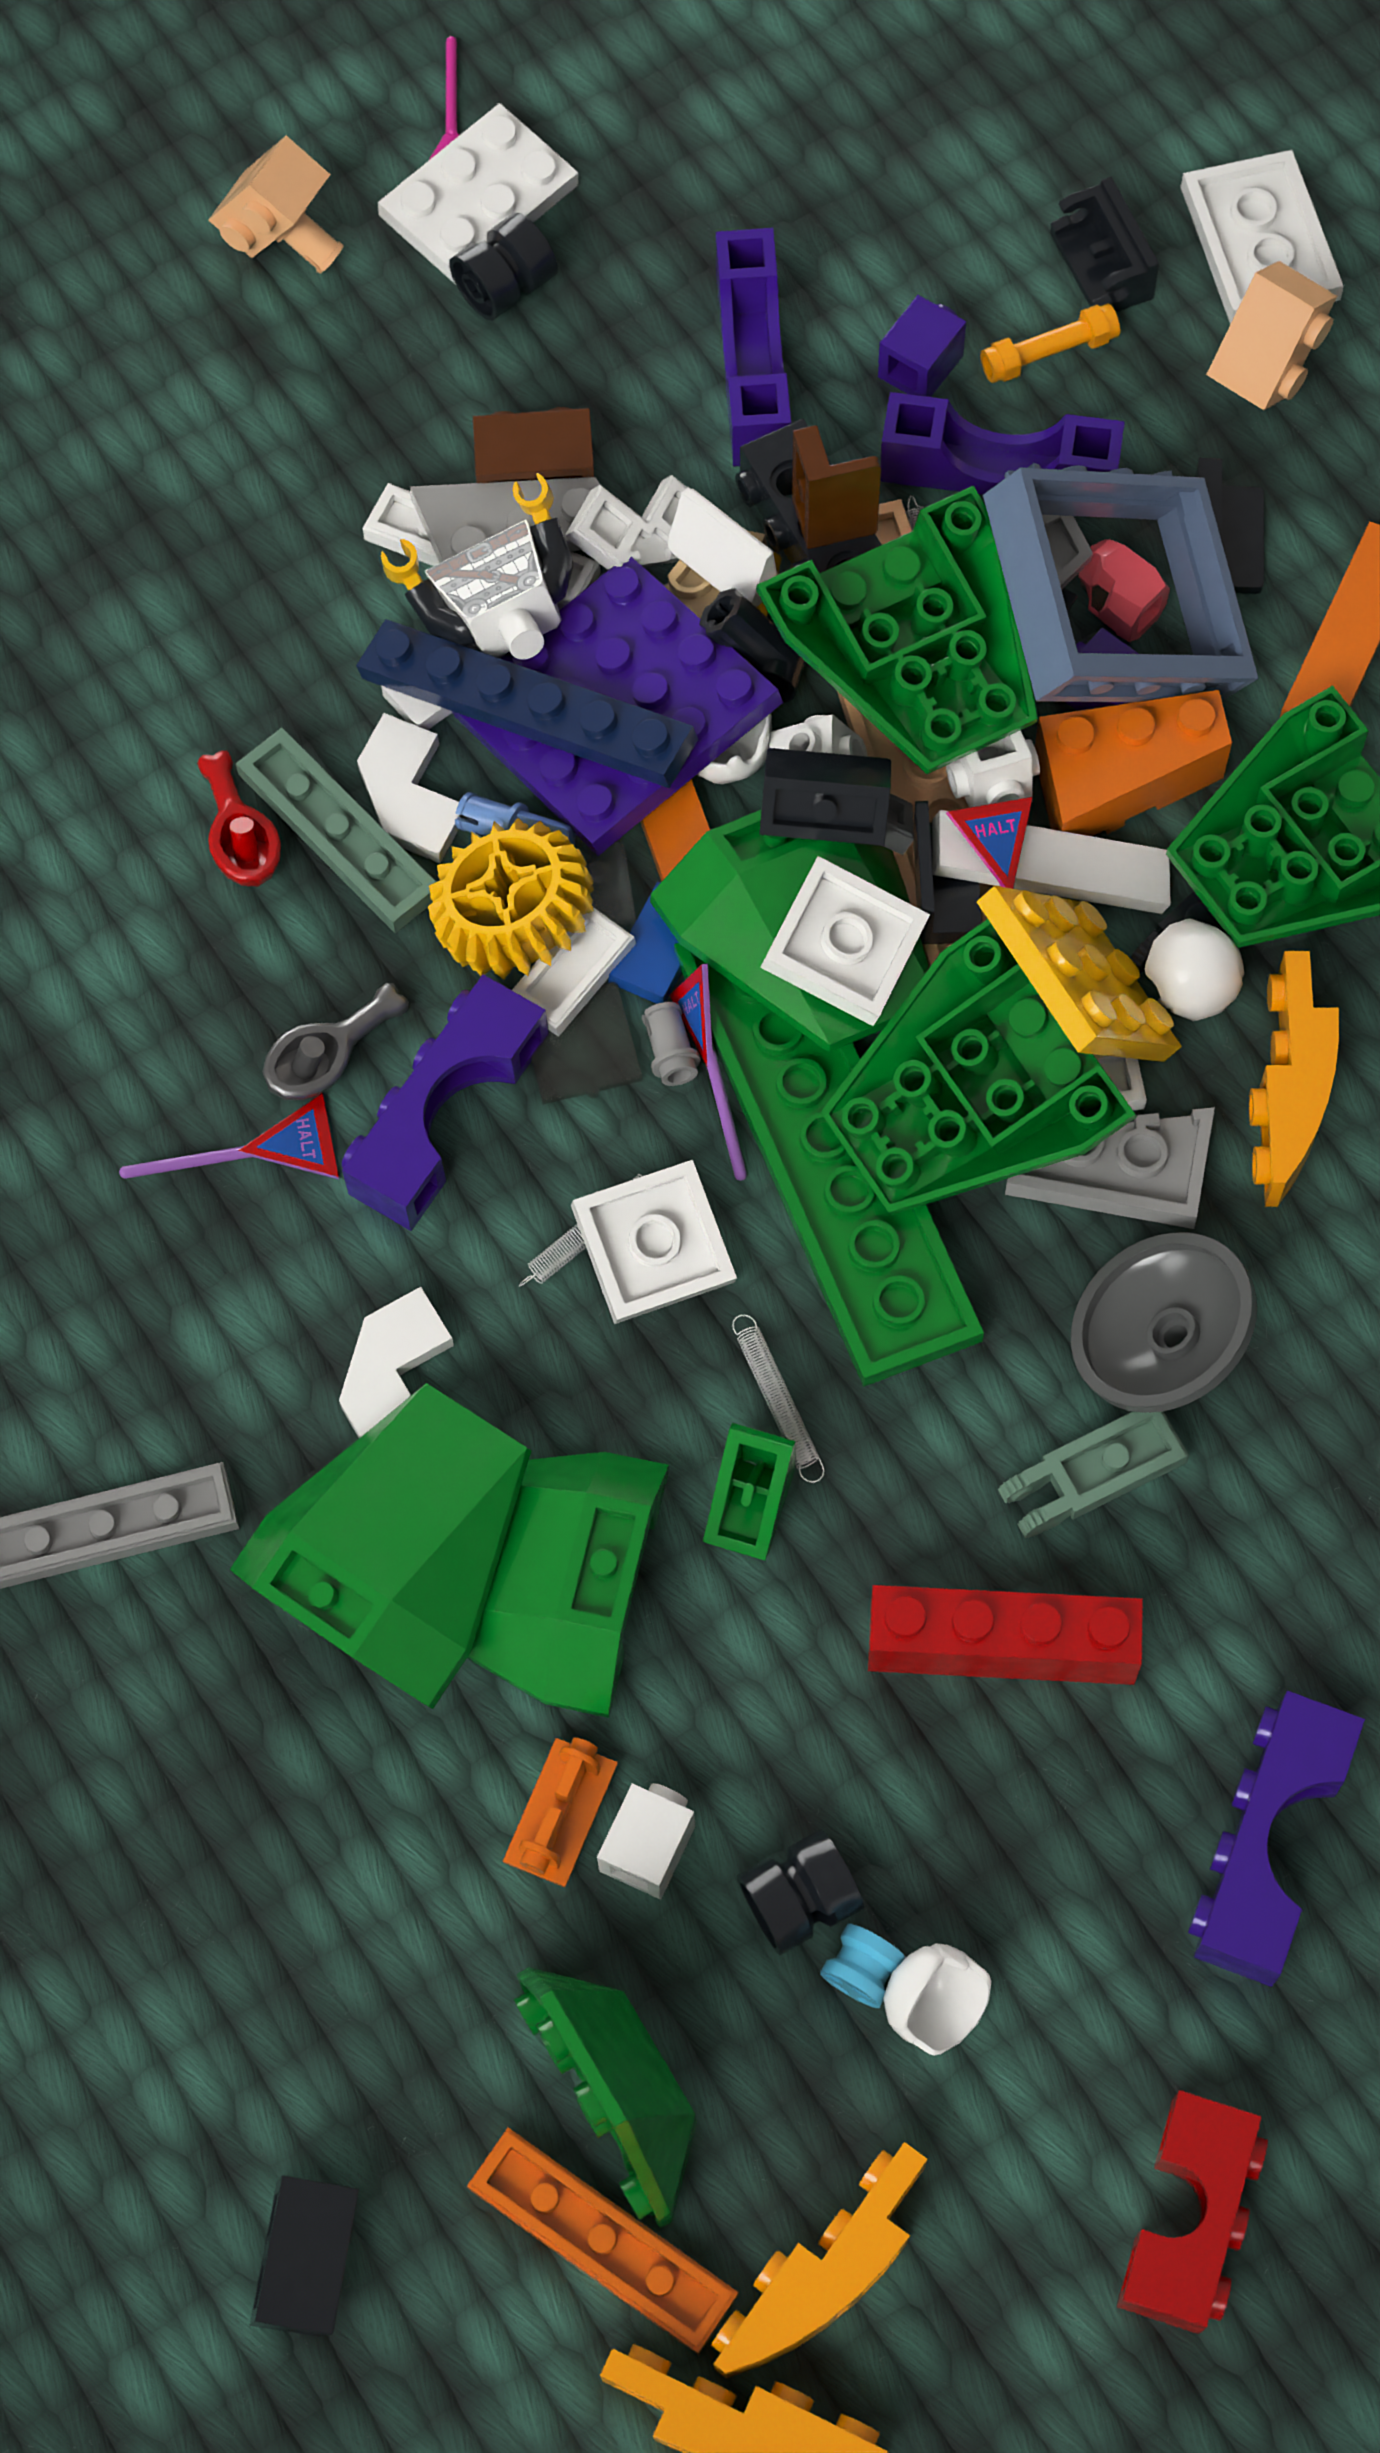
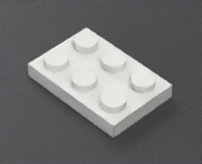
M499 103L378 202V212L384 221L455 284L449 268V259L472 242L479 244L482 241H486L487 232L514 212L521 213L532 222H535L578 186V172Z
M1292 150L1183 173L1181 190L1230 324L1255 273L1278 261L1337 295L1335 301L1341 300L1344 286Z

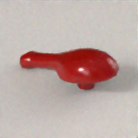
M221 750L214 755H201L197 765L202 776L210 783L218 808V813L210 828L208 837L210 853L218 868L228 879L241 886H260L272 878L279 864L281 854L279 833L274 824L264 814L244 804L240 799L232 777L233 760L230 753Z

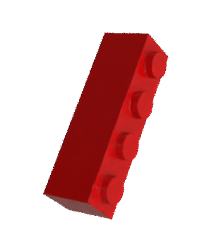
M872 1585L868 1671L1134 1685L1142 1665L1143 1598Z

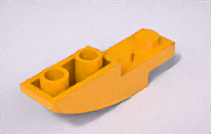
M1284 951L1278 974H1269L1268 1010L1269 1012H1279L1280 1031H1272L1270 1047L1271 1065H1266L1260 1087L1251 1088L1249 1093L1250 1126H1260L1261 1146H1254L1252 1153V1178L1254 1185L1264 1184L1265 1207H1278L1302 1170L1325 1113L1336 1071L1339 1045V1008H1313L1310 951Z
M905 2142L894 2157L885 2150H882L859 2184L869 2192L853 2216L842 2208L819 2240L818 2244L828 2251L822 2260L799 2243L789 2257L777 2250L753 2285L763 2294L750 2313L745 2317L735 2310L712 2342L711 2346L721 2353L714 2363V2369L723 2377L729 2378L760 2367L796 2349L825 2330L854 2306L885 2274L908 2244L910 2235L889 2219L925 2169L928 2159Z
M635 2344L632 2345L628 2356L612 2348L600 2374L603 2382L663 2411L653 2438L655 2441L682 2453H888V2451L876 2446L880 2433L875 2429L844 2414L840 2415L837 2424L834 2425L810 2413L814 2403L813 2399L776 2381L770 2393L756 2386L745 2412L742 2413L732 2408L737 2397L734 2393L699 2376L693 2388L667 2376L672 2364L671 2362Z

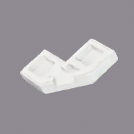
M672 475L662 480L641 517L604 487L598 485L590 490L564 537L607 570L613 566L621 567L623 563L629 561L630 557H633L643 567L678 562L680 559L669 551L667 544L681 494L687 487Z
M383 713L357 760L363 783L372 801L380 826L403 849L441 864L459 830L456 828L455 819L458 817L465 819L466 816L456 814L458 801L418 786L422 775L439 746L438 734Z
M422 1287L415 1289L364 1318L339 1399L343 1412L359 1438L411 1396L400 1375L454 1346L451 1335Z

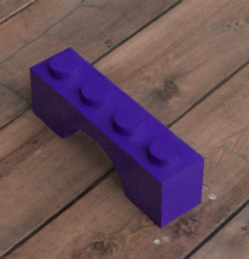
M773 228L716 231V276L733 467L740 466V446L791 424L787 373H784L782 358L778 274Z
M890 392L881 441L880 482L958 492L974 485L978 494L984 495L1005 479L1004 475L1008 470L1016 471L1020 467L1027 468L1033 463L1039 464L1041 469L1061 470L1071 466H1085L1087 471L1109 472L1119 468L1125 421L1065 414L1058 423L1040 432L1021 435L1002 434L982 429L968 422L955 411L949 399Z
M482 974L471 991L464 989L458 994L449 1009L447 1025L436 1039L430 1037L422 1044L414 1058L411 1075L401 1088L394 1086L390 1089L378 1109V1121L366 1137L359 1135L353 1140L342 1160V1172L348 1194L410 1231L413 1230L446 1183L442 1159L429 1140L430 1128L440 1107L452 1095L471 1085L484 1082L516 1084L549 1037L546 1010Z
M1286 1691L1277 1710L1265 1706L1252 1743L1264 1748L1257 1771L1244 1768L1231 1804L1232 1807L1243 1811L1235 1835L1223 1830L1210 1865V1870L1221 1873L1214 1897L1211 1898L1201 1894L1189 1926L1188 1933L1199 1937L1194 1958L1270 1987L1279 1978L1302 1909L1281 1889L1271 1870L1267 1852L1270 1826L1272 1821L1282 1811L1295 1803L1312 1798L1336 1796L1345 1782L1365 1721L1364 1718L1290 1691Z

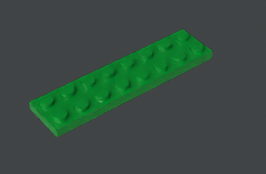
M680 943L674 944V951L686 980L701 964L706 963L681 946ZM708 965L712 1042L863 1387L983 1342V1329L927 1206L922 1205L890 1215L820 1113L860 1060L853 1043L832 1052H827Z

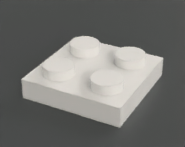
M818 856L760 968L874 1026L930 914Z
M693 1160L575 1199L571 1203V1208L614 1324L732 1284L737 1279Z

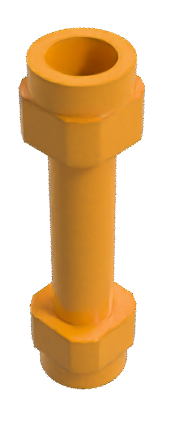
M1109 303L1101 306L1097 304L1081 310L1078 321L1016 344H1013L1009 337L991 344V347L980 352L984 373L991 383L1005 382L1021 375V366L1086 342L1091 349L1109 343V340L1119 337V320L1114 308Z

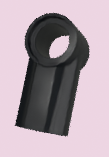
M736 588L720 592L716 599L704 608L699 625L706 630V634L718 645L731 646L779 690L783 703L794 699L806 661L784 642L775 623L769 620Z

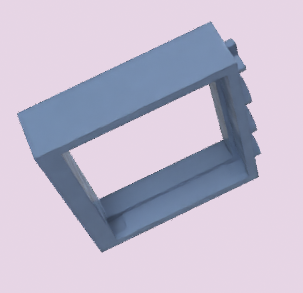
M1033 463L1027 468L1020 467L1016 471L1008 470L1004 475L1005 479L983 495L1036 701L1140 702L1214 690L1220 691L1223 701L1259 679L1205 478L1173 476L1172 471H1163L1153 475L1133 474V471L1129 468H1120L1109 472L1087 471L1085 466H1071L1061 470L1041 469L1039 464ZM1042 515L1157 520L1193 655L1078 653Z

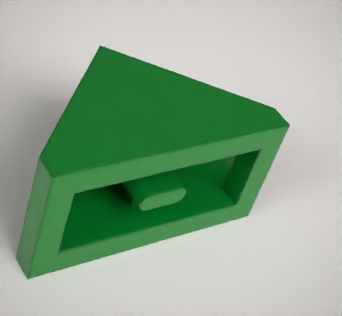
M731 1424L705 1529L704 1543L766 1560L795 1473L796 1441L739 1424Z

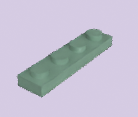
M280 728L236 763L239 776L394 933H397L433 902L430 898L431 893L428 886L436 881L283 728Z

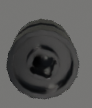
M516 212L487 232L486 241H482L479 244L472 242L449 259L450 272L458 290L476 313L490 321L495 320L520 301L521 292L526 294L532 293L554 277L558 270L555 255L544 235L530 219Z
M821 1829L789 1846L787 1861L780 1863L769 1857L737 1875V1881L749 1908L767 1940L779 1955L811 1939L816 1922L821 1921L832 1927L864 1909L861 1894L848 1867L831 1839Z

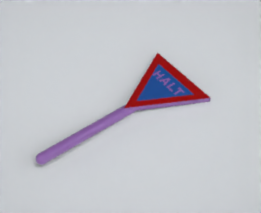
M701 964L670 994V998L681 1007L683 1022L707 1066L734 1176L737 1180L743 1181L747 1177V1172L717 1054L712 1049L708 964Z
M323 1093L245 1146L121 1167L119 1170L120 1176L127 1179L254 1157L339 1179Z

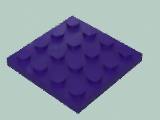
M630 557L629 561L623 563L621 567L613 566L559 610L561 622L557 628L543 634L544 645L537 655L529 659H518L509 651L500 659L692 725L698 741L670 788L451 711L453 716L564 824L570 825L573 832L597 856L608 849L783 703L779 690L731 646L718 645L706 634V630L699 625L700 618L633 557Z

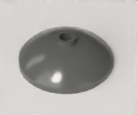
M1185 1232L1161 1234L1139 1241L1124 1249L1097 1272L1084 1290L1076 1307L1071 1327V1349L1075 1365L1081 1377L1102 1399L1128 1411L1141 1413L1162 1412L1187 1405L1201 1398L1219 1385L1232 1372L1251 1341L1257 1318V1297L1251 1276L1230 1249L1212 1238L1199 1234ZM1185 1337V1339L1180 1344L1175 1346V1344L1181 1338Z

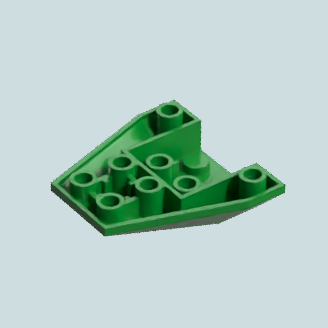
M974 485L921 509L914 530L822 573L818 572L811 559L756 586V591L784 642L926 774L1035 724L1038 719L1030 676L987 509Z
M1333 685L1284 713L1167 848V857L1227 935L1233 940L1237 948L1380 915V777L1361 755L1369 730Z
M762 809L707 831L650 894V903L680 945L827 1052H832L883 1030L929 969L920 936L874 1026L760 967L818 856L910 904L893 851L879 845L759 835Z
M988 919L939 954L820 1112L890 1215L1084 1155L1137 1118L1135 1112L1093 1054L1077 1052Z
M426 1383L271 1510L260 1523L229 1570L252 1589L346 1654L433 1709L471 1653L531 1450Z
M609 1452L529 1459L472 1650L467 1659L543 1704L609 1718L625 1655L622 1638L649 1529L655 1530L669 1473V1465Z
M530 1967L516 1974L524 1992L513 1999L532 2034L534 2036L538 2033L541 2034L540 2038L561 2075L574 2068L582 2083L573 2088L578 2098L576 2099L596 2136L599 2138L610 2131L619 2146L624 2167L629 2176L618 2183L639 2220L652 2214L659 2228L665 2227L673 2221L697 2124L693 2108L624 1991Z

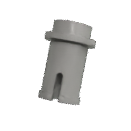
M663 1002L649 1007L644 1011L645 1015H642V1021L646 1026L655 1056L651 1064L652 1072L655 1076L661 1078L662 1083L667 1086H678L690 1082L698 1074L697 1066L700 1064L701 1058L698 1051L690 1047L681 1016V1007L675 1002Z

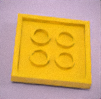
M1000 886L992 887L977 901L1078 1053L1164 1062L1182 1047L1170 1030L1174 1026L1170 1014L1158 1001L1148 998L1137 982V979L1140 978L1137 966L1123 951L1113 947L1104 933L1107 929L1104 918L1090 903Z

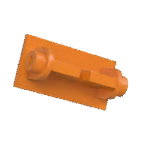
M574 1737L572 1742L568 1743L556 1738L505 1854L503 1863L566 1888L618 1762L596 1754L598 1747L586 1740Z

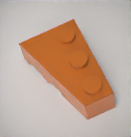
M1214 690L1040 716L1035 749L1039 760V778L1051 829L1086 836H1094L1104 830L1109 834L1124 827L1125 820L1154 806L1159 810L1224 779L1232 740L1220 691Z

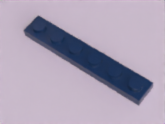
M387 619L384 620L356 665L363 680L666 788H670L698 741L692 725Z

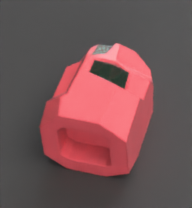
M1110 539L1102 540L1090 547L1093 552L1092 560L1079 572L1080 585L1088 594V610L1110 627L1116 635L1131 642L1139 639L1158 620L1167 604L1170 588L1154 566L1127 546Z

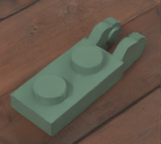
M1133 1411L1044 1455L1041 1463L1009 1478V1480L999 1486L998 1491L1005 1503H1011L1026 1498L1041 1489L1048 1482L1052 1483L1060 1498L1041 1508L1032 1510L1017 1524L1024 1537L1030 1538L1058 1526L1069 1516L1074 1520L1186 1464L1189 1454L1163 1411L1153 1413Z

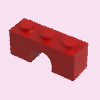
M1178 2091L1171 2102L1154 2169L1175 2175L1192 2187L1200 2205L1199 2222L1192 2233L1177 2238L1165 2237L1143 2229L1137 2234L1134 2239L1116 2307L1200 2334L1207 2328L1209 2318L1218 2321L1222 2320L1232 2285L1231 2278L1221 2275L1227 2248L1240 2250L1250 2215L1249 2208L1239 2205L1245 2179L1258 2180L1268 2146V2139L1257 2136L1262 2116L1184 2091Z

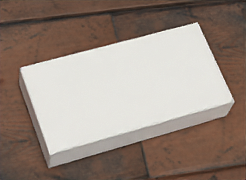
M594 907L593 912L582 915L585 919L586 932H567L571 939V951L555 946L549 950L552 954L551 966L538 959L530 968L529 976L524 975L512 989L515 993L546 1010L548 1030L558 1037L606 982L611 971L636 945L633 935Z

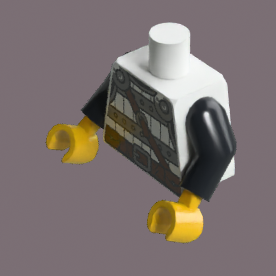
M536 473L538 481L542 486V491L535 500L527 501L524 499V494L517 481L514 482L512 488L515 500L525 513L532 515L535 525L529 527L527 521L524 520L425 570L428 577L425 581H423L418 573L419 561L417 551L410 541L400 539L401 547L410 559L402 567L393 566L388 561L385 553L381 552V560L386 577L392 582L406 586L408 592L405 594V597L431 635L465 647L473 646L477 651L494 657H499L510 651L515 658L529 659L537 655L543 648V634L558 627L561 617L557 603L566 597L574 565L558 517L551 518L549 509L553 504L554 497L550 486L543 476Z

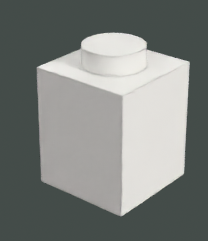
M632 1783L597 1856L599 1871L661 1900L695 1828L694 1811L685 1808L688 1800L678 1792L660 1784L652 1783L649 1790H646Z

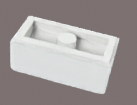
M687 487L682 492L668 537L667 546L669 551L720 592L736 588L755 607L760 605L762 600L756 591L757 584L778 575L773 551L693 488Z

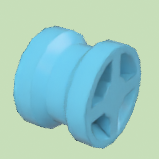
M847 1924L840 1936L842 1943L840 1952L836 1958L828 1959L825 1962L820 1975L832 1986L851 1998L870 2007L880 2008L886 1992L884 1985L906 1956L878 1935L860 1926Z

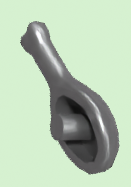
M385 983L377 989L374 998L343 1021L338 1023L300 1025L284 1033L273 1044L265 1058L262 1073L269 1091L284 1100H305L330 1089L341 1078L349 1062L354 1045L385 1020L396 1018L406 1013L409 1007L408 999L398 994V990L393 983Z

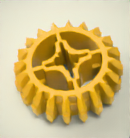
M517 818L509 830H504L503 827L494 821L491 833L484 837L471 831V844L465 849L451 846L454 861L437 865L440 881L428 886L431 893L430 898L433 901L428 906L429 917L436 929L435 935L443 948H447L453 959L460 963L462 967L470 965L472 970L476 971L480 976L482 974L485 975L492 969L503 980H505L513 967H517L520 972L529 976L531 964L538 959L551 966L552 954L549 950L555 946L571 951V939L567 932H586L585 919L582 915L594 911L592 906L593 899L590 896V893L594 891L593 879L585 867L587 863L581 851L576 849L571 844L569 838L562 834L560 830L551 832L550 828L545 826L541 820L529 828L526 823Z

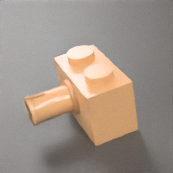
M287 135L242 173L208 220L220 230L222 238L228 245L238 251L245 252L251 258L255 257L273 241L279 243L284 240L313 265L320 274L331 265L343 248L342 243L337 242L305 214L308 205L331 174Z
M1281 261L1256 272L1206 375L1262 410H1266L1283 399H1292L1306 379L1308 369L1303 367V364L1311 348L1313 350L1318 348L1332 327L1333 318L1328 316L1337 295Z

